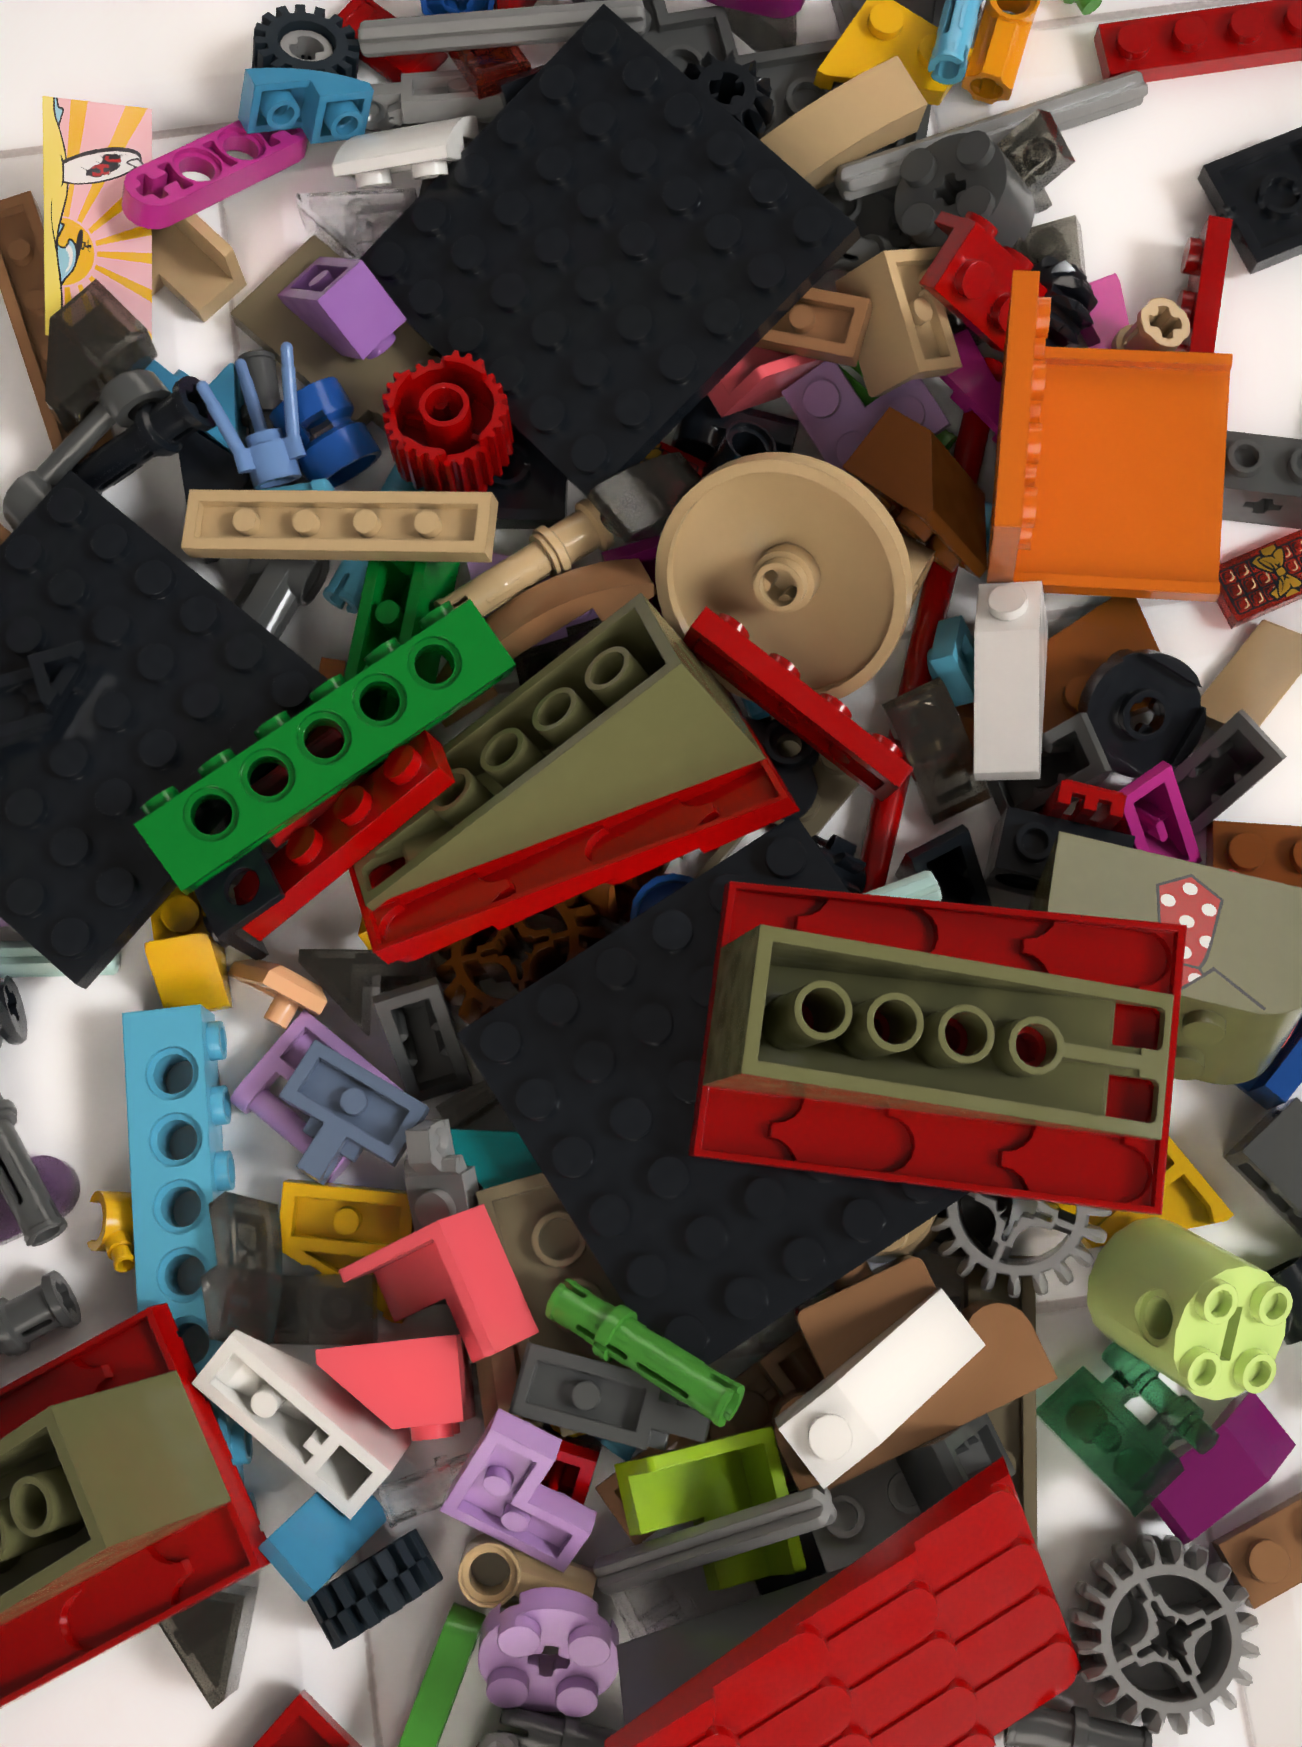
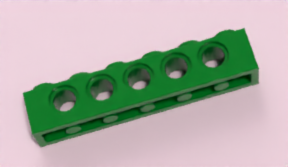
M471 599L456 609L450 601L436 607L418 622L422 629L420 633L402 645L396 637L384 642L363 659L368 668L348 681L345 680L342 674L327 680L310 693L309 698L314 704L293 718L290 717L287 711L275 715L253 732L258 740L256 743L238 755H235L231 748L218 753L198 768L197 771L202 777L201 780L181 793L178 792L175 786H171L155 795L140 808L145 817L133 825L182 893L188 895L385 761L396 748L407 745L423 730L429 731L511 675L516 663ZM434 653L441 655L450 664L452 675L442 683H428L417 674L415 662L425 654ZM376 689L391 693L398 704V710L395 715L383 721L367 717L360 707V701L366 693ZM319 726H330L338 730L344 739V745L340 752L330 758H319L312 755L305 746L306 737L311 730ZM263 763L279 764L289 775L286 787L277 795L263 796L256 793L250 786L252 772ZM221 800L232 809V819L229 826L221 833L214 835L200 832L195 825L197 809L206 801Z

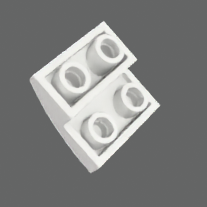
M470 115L353 136L340 147L332 163L334 177L355 180L357 189H372L392 185L391 174L412 171L413 180L437 178L439 175H449L448 164L453 161H459L461 159V152L465 149L464 143L472 142L479 134L477 117Z

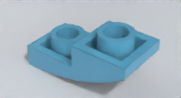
M296 68L245 69L238 119L247 134L302 128L310 144L348 140L353 136L365 134L374 90L369 82L329 72Z
M316 1492L274 1531L258 1549L305 1602L369 1540L391 1515L372 1494L350 1520L320 1493Z

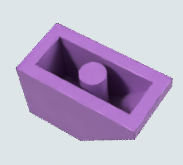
M319 257L277 295L287 308L340 355L361 360L378 357L394 343L396 336L393 332L407 320L361 259Z

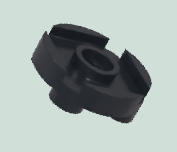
M1123 649L1113 653L1106 662L1095 670L1087 681L1079 699L1078 711L1075 714L1087 713L1111 769L1121 775L1132 778L1140 777L1162 761L1172 765V768L1180 765L1199 743L1206 724V708L1201 706V695L1197 686L1201 688L1202 686L1195 672L1183 661L1150 649L1136 651ZM1145 697H1150L1151 700L1147 709L1154 714L1152 721L1149 724L1139 722L1133 729L1130 725L1132 717L1129 714L1132 706L1135 703H1141Z

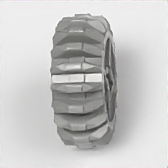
M970 1192L967 1195L974 1197L975 1201L989 1207L995 1216L996 1230L989 1249L983 1246L969 1230L963 1217L961 1199L945 1209L946 1214L936 1218L931 1226V1230L935 1232L950 1227L953 1237L945 1240L938 1247V1252L942 1257L951 1255L960 1247L967 1254L956 1270L957 1274L962 1278L968 1276L976 1263L987 1269L981 1280L980 1287L982 1290L990 1292L995 1285L997 1273L1009 1276L1007 1286L1009 1297L1018 1298L1022 1287L1021 1277L1032 1276L1034 1290L1037 1295L1042 1296L1048 1293V1281L1044 1274L1046 1271L1053 1269L1059 1281L1066 1286L1074 1281L1071 1269L1064 1262L1069 1256H1072L1080 1265L1090 1267L1093 1264L1094 1257L1086 1248L1080 1245V1242L1084 1237L1095 1243H1105L1107 1232L1098 1226L1089 1224L1090 1215L1099 1217L1110 1216L1112 1210L1076 1206V1213L1072 1214L1060 1209L1058 1205L1051 1202L1037 1201V1210L1052 1217L1039 1212L1034 1214L1023 1212L1019 1220L1014 1221L1010 1234L1004 1235L1003 1231L1008 1217L1003 1212L1007 1206H999L998 1196ZM1037 1226L1051 1231L1055 1229L1067 1234L1056 1247L1042 1255L1022 1259L1009 1257L1017 1236L1026 1228Z
M1142 1534L1137 1537V1558H1135L1132 1551L1121 1542L1114 1543L1111 1549L1117 1566L1112 1569L1104 1561L1094 1558L1090 1562V1567L1101 1579L1097 1587L1094 1588L1083 1581H1078L1075 1584L1074 1590L1080 1596L1090 1600L1088 1609L1070 1608L1067 1612V1619L1081 1627H1086V1633L1071 1637L1076 1654H1092V1656L1080 1664L1082 1669L1077 1673L1079 1678L1086 1683L1100 1680L1095 1688L1093 1698L1103 1707L1118 1701L1116 1717L1127 1725H1131L1141 1714L1142 1723L1151 1734L1160 1733L1166 1717L1173 1731L1179 1735L1188 1734L1191 1711L1199 1722L1206 1727L1215 1725V1714L1210 1703L1216 1700L1229 1710L1237 1708L1235 1696L1227 1690L1231 1681L1234 1680L1243 1686L1253 1684V1677L1247 1671L1238 1667L1240 1658L1242 1656L1253 1659L1261 1655L1259 1647L1243 1640L1241 1634L1258 1627L1257 1617L1250 1613L1235 1611L1246 1602L1249 1593L1245 1587L1240 1585L1225 1587L1230 1579L1231 1567L1222 1561H1217L1207 1567L1209 1550L1201 1545L1193 1544L1184 1554V1547L1180 1539L1173 1535H1166L1159 1551L1153 1537ZM1160 1575L1184 1577L1198 1590L1203 1599L1193 1604L1183 1600L1168 1606L1161 1594L1153 1591L1147 1579ZM1126 1595L1132 1609L1131 1621L1123 1632L1114 1636L1116 1644L1112 1646L1111 1630L1113 1618L1119 1603ZM1154 1611L1158 1617L1174 1625L1166 1631V1637L1169 1641L1167 1647L1171 1655L1168 1653V1650L1151 1641L1159 1635V1629L1156 1624L1158 1619ZM1212 1630L1211 1647L1204 1664L1199 1670L1194 1657L1195 1646L1200 1637ZM1155 1661L1160 1662L1164 1671L1173 1676L1177 1687L1164 1690L1141 1688L1133 1685L1125 1677L1121 1669L1131 1663L1142 1667Z

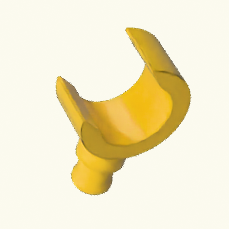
M96 1191L91 1196L90 1202L100 1203L102 1206V1228L98 1239L88 1241L87 1245L91 1251L107 1252L108 1258L113 1260L115 1271L120 1273L128 1272L135 1267L131 1192Z

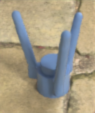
M287 341L283 342L280 347L286 437H283L281 428L268 429L253 379L250 376L244 359L238 358L235 361V369L255 432L245 437L247 448H245L206 381H199L196 385V389L207 406L208 412L233 454L238 473H249L255 490L278 487L293 482L302 476L297 459L305 457L306 452L300 436L293 346Z

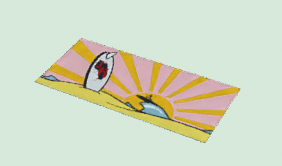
M42 96L45 335L152 343V229L137 226L128 220L122 210L123 185L126 174L152 161V109Z

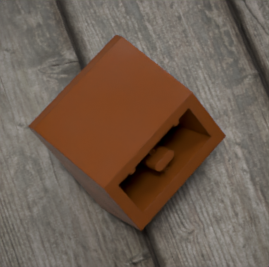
M889 407L842 468L859 480L879 499L894 519L900 533L924 543L925 547L936 551L933 555L935 563L950 573L957 566H960L980 579L987 570L984 492L931 430Z

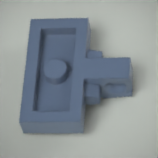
M316 1039L279 1094L282 1101L310 1117L303 1132L314 1139L296 1167L304 1175L322 1185H325L343 1156L355 1163L363 1149L395 1167L407 1149L405 1131L425 1120L430 1112L426 1104Z

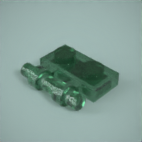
M1112 1342L1102 1354V1360L1114 1371L1111 1376L1101 1383L1090 1371L1082 1366L1036 1409V1413L1043 1425L1135 1518L1185 1471L1181 1460L1168 1447L1176 1440L1184 1438L1199 1454H1205L1216 1444L1219 1434L1202 1419L1204 1410L1188 1395L1178 1396L1158 1377L1160 1372ZM1140 1396L1158 1413L1146 1426L1124 1406L1131 1398Z

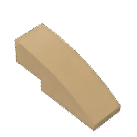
M897 55L829 91L762 137L760 141L817 190L834 182V176L837 174V168L840 165L866 157L872 152L917 132L928 103Z

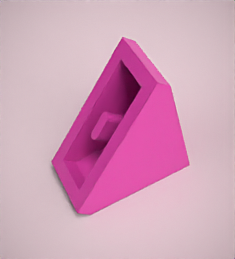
M1162 761L1119 790L1127 798L1123 817L1111 831L1135 836L1134 849L1198 864L1202 862L1172 765Z

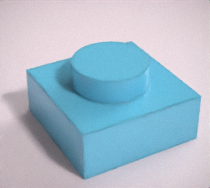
M962 615L938 621L933 647L927 653V665L931 678L935 684H942L954 707L974 702V638Z

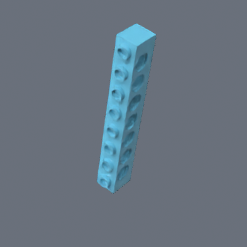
M201 1004L122 1013L137 1313L150 1306L167 1303L179 1330L177 1331L179 1337H183L187 1329L196 1324L206 1331L209 1338V1348L201 1361L193 1363L197 1375L235 1330V1325H242L244 1319L242 1289L239 1284L232 1285L230 1258L238 1257L239 1229L236 1218L228 1217L226 1191L234 1190L235 1164L232 1152L230 1150H223L222 1125H227L231 1122V1102L228 1087L226 1085L219 1086L218 1060H225L227 1057V1037L223 1022L215 1021V1014ZM180 1062H190L193 1068L191 1083L185 1090L170 1094L166 1086L168 1072L174 1065ZM191 1125L197 1134L196 1147L186 1158L175 1160L170 1151L171 1138L181 1127ZM194 1190L201 1201L200 1214L192 1224L181 1227L174 1218L175 1202L185 1192ZM197 1257L204 1266L205 1279L202 1286L195 1293L187 1295L178 1285V1270L187 1259ZM205 1396L212 1404L213 1413L233 1457L231 1462L233 1466L236 1465L244 1483L243 1464H250L252 1461V1435ZM248 1492L249 1498L257 1514V1506L254 1493Z

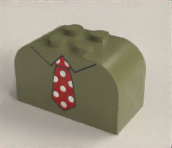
M1058 832L1028 910L1187 925L1174 1079H1195L1212 1084L1234 1085L1250 1081L1261 1075L1273 1062L1302 1017V888L1066 832Z

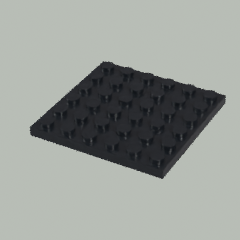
M603 4L461 152V159L450 163L448 166L449 175H439L360 259L363 260L407 319L405 322L441 357L452 355L454 350H457L460 357L470 353L474 362L480 358L484 360L487 375L493 373L496 383L502 384L503 392L507 395L512 426L587 499L598 506L861 238L857 224Z
M69 470L0 545V675L30 667L27 655L81 640L87 654L83 668L53 729L27 740L0 748V917L75 985L87 989L177 887L133 825L145 817L140 808L155 795L171 786H175L178 792L181 793L201 780L202 777L197 771L198 768L218 753L231 748L234 754L238 755L256 743L258 740L253 732L275 715L287 711L290 717L293 718L314 704L309 698L310 693L328 679ZM317 727L309 732V734L306 737V740L317 729ZM268 762L256 767L251 774L250 785L279 764ZM221 800L206 801L199 806L195 813L196 828L200 832L209 835L224 831L232 819L231 807Z
M796 814L456 1033L625 1306L635 1311L637 1320L646 1325L647 1328L704 1361L707 1365L721 1358L970 1193L688 1156L725 884L729 881L849 892Z

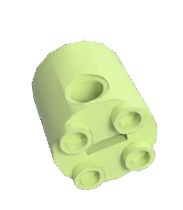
M1159 1217L1135 1220L1116 1232L1098 1253L1088 1278L1087 1305L1093 1324L1109 1340L1192 1394L1214 1401L1238 1396L1245 1390L1252 1394L1261 1393L1274 1380L1277 1370L1275 1359L1285 1336L1286 1318L1291 1312L1293 1300L1288 1289L1276 1283L1266 1271L1179 1224Z

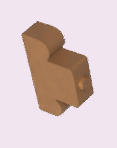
M903 1255L873 1270L870 1269L866 1261L832 1283L834 1289L796 1307L794 1318L822 1378L825 1379L937 1290L925 1263L919 1257ZM992 1299L975 1301L966 1307L961 1314L986 1346L885 1441L826 1488L830 1490L1058 1379L1031 1322L1025 1314L1011 1304ZM807 1387L790 1390L782 1396L773 1410L771 1423L777 1445L799 1491L820 1484L778 1430L774 1418L812 1389Z

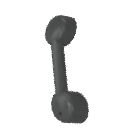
M135 369L123 372L112 378L102 388L100 402L48 458L35 471H29L14 481L3 499L4 518L13 530L21 524L68 471L73 469L115 423L120 427L129 428L134 423L136 413L141 406L148 402L158 403L171 394L154 372Z

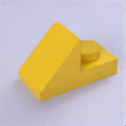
M178 886L151 915L154 941L144 943L145 953L163 1008L199 1004L209 1011L233 1008L229 977L227 975L225 948L221 947L207 931L203 922L205 913L195 892L192 891L185 895Z

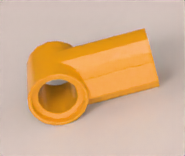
M1040 0L985 1L972 48L973 52L961 86L972 95L974 100L993 104L997 101H1008L1010 99ZM1002 10L1010 11L1016 15L1005 13Z

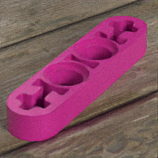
M237 120L145 163L126 174L122 195L123 213L128 220L140 227L147 229L169 227L300 162L305 156L308 139L302 128L247 134L240 121ZM240 151L250 155L253 159L241 160L230 156L226 152ZM186 171L197 172L206 175L210 180L195 181L185 177L182 173Z

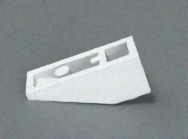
M1042 581L978 584L974 630L975 781L1040 779L1048 645V624Z
M939 1287L774 1418L777 1428L821 1487L825 1489L885 1441L986 1345L943 1289Z
M237 1329L230 1334L191 1383L350 1520L392 1472L412 1443L411 1431L408 1428L391 1429L327 1373Z

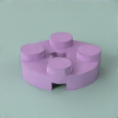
M540 1587L521 1592L519 1594V1604L510 1606L500 1613V1603L488 1613L480 1631L478 1667L487 1683L486 1695L490 1702L501 1708L520 1707L538 1712H561L569 1717H583L596 1709L598 1696L611 1686L619 1668L616 1647L619 1644L618 1628L613 1619H611L609 1625L607 1620L598 1615L599 1604L596 1601L574 1590ZM545 1646L558 1647L557 1654H542Z

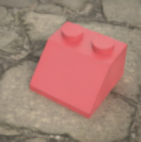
M460 1334L315 1349L316 1364L391 1429L411 1427V1441L453 1437L454 1434L460 1433V1422L476 1416L472 1364Z

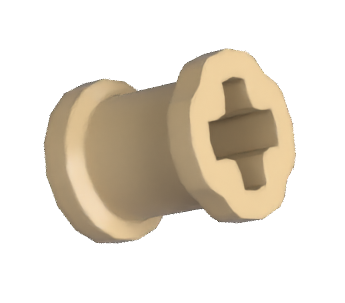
M1163 297L1153 298L1138 312L1137 321L1134 324L1125 326L1115 335L1112 341V349L1173 351L1190 334L1188 316L1174 301Z

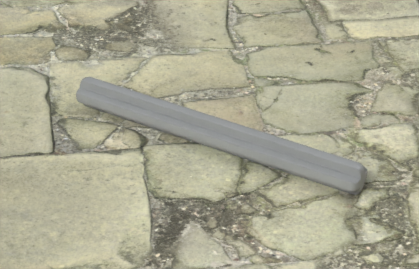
M1132 70L840 165L837 168V174L834 176L835 186L843 200L851 201L898 185L902 177L900 167L904 158L911 151L918 148H927L944 137L979 130L985 132L1003 151L1140 106L1143 103L1144 97L1148 94V84L1144 82L1141 72Z

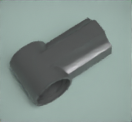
M250 559L247 570L249 578L234 603L279 639L299 605L306 606L310 604L321 590L329 571L330 561Z

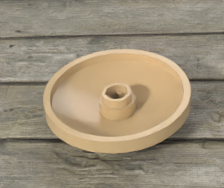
M787 452L757 453L737 458L717 467L692 487L675 506L665 523L656 553L655 583L662 615L682 640L690 626L706 606L717 615L719 613L730 615L746 628L751 642L768 655L776 653L789 660L800 672V680L819 695L827 693L837 699H841L861 688L872 679L896 648L910 614L913 590L911 564L903 537L894 519L879 499L859 480L828 462L806 455ZM704 664L727 691L752 701Z

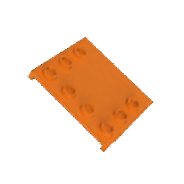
M1013 270L1003 354L986 584L1042 581L1044 593L1216 602L1220 595L1219 565L1229 385L1233 354L1047 347L1045 345L1049 332L1051 297H1038L1040 271Z

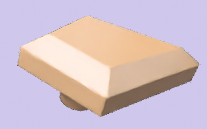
M254 959L235 961L227 973L232 978L274 998L263 1018L283 1029L288 1028L297 1010L302 1012L305 1009L315 1017L321 1015L328 1002L321 986L280 964Z

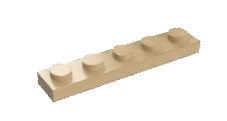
M189 489L181 549L190 558L492 563L499 502L492 492Z

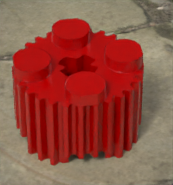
M454 350L452 355L442 357L440 363H435L433 359H429L428 366L423 367L420 363L416 364L415 372H410V369L405 370L403 373L395 372L393 374L394 383L387 382V393L382 394L385 408L383 420L393 461L401 478L406 482H412L416 490L424 487V491L487 492L488 485L494 484L493 476L501 477L503 475L502 466H508L510 463L508 455H513L512 443H514L507 395L503 392L502 384L496 383L495 375L493 373L487 375L484 360L480 358L474 362L472 354L467 353L464 357H460L459 351Z

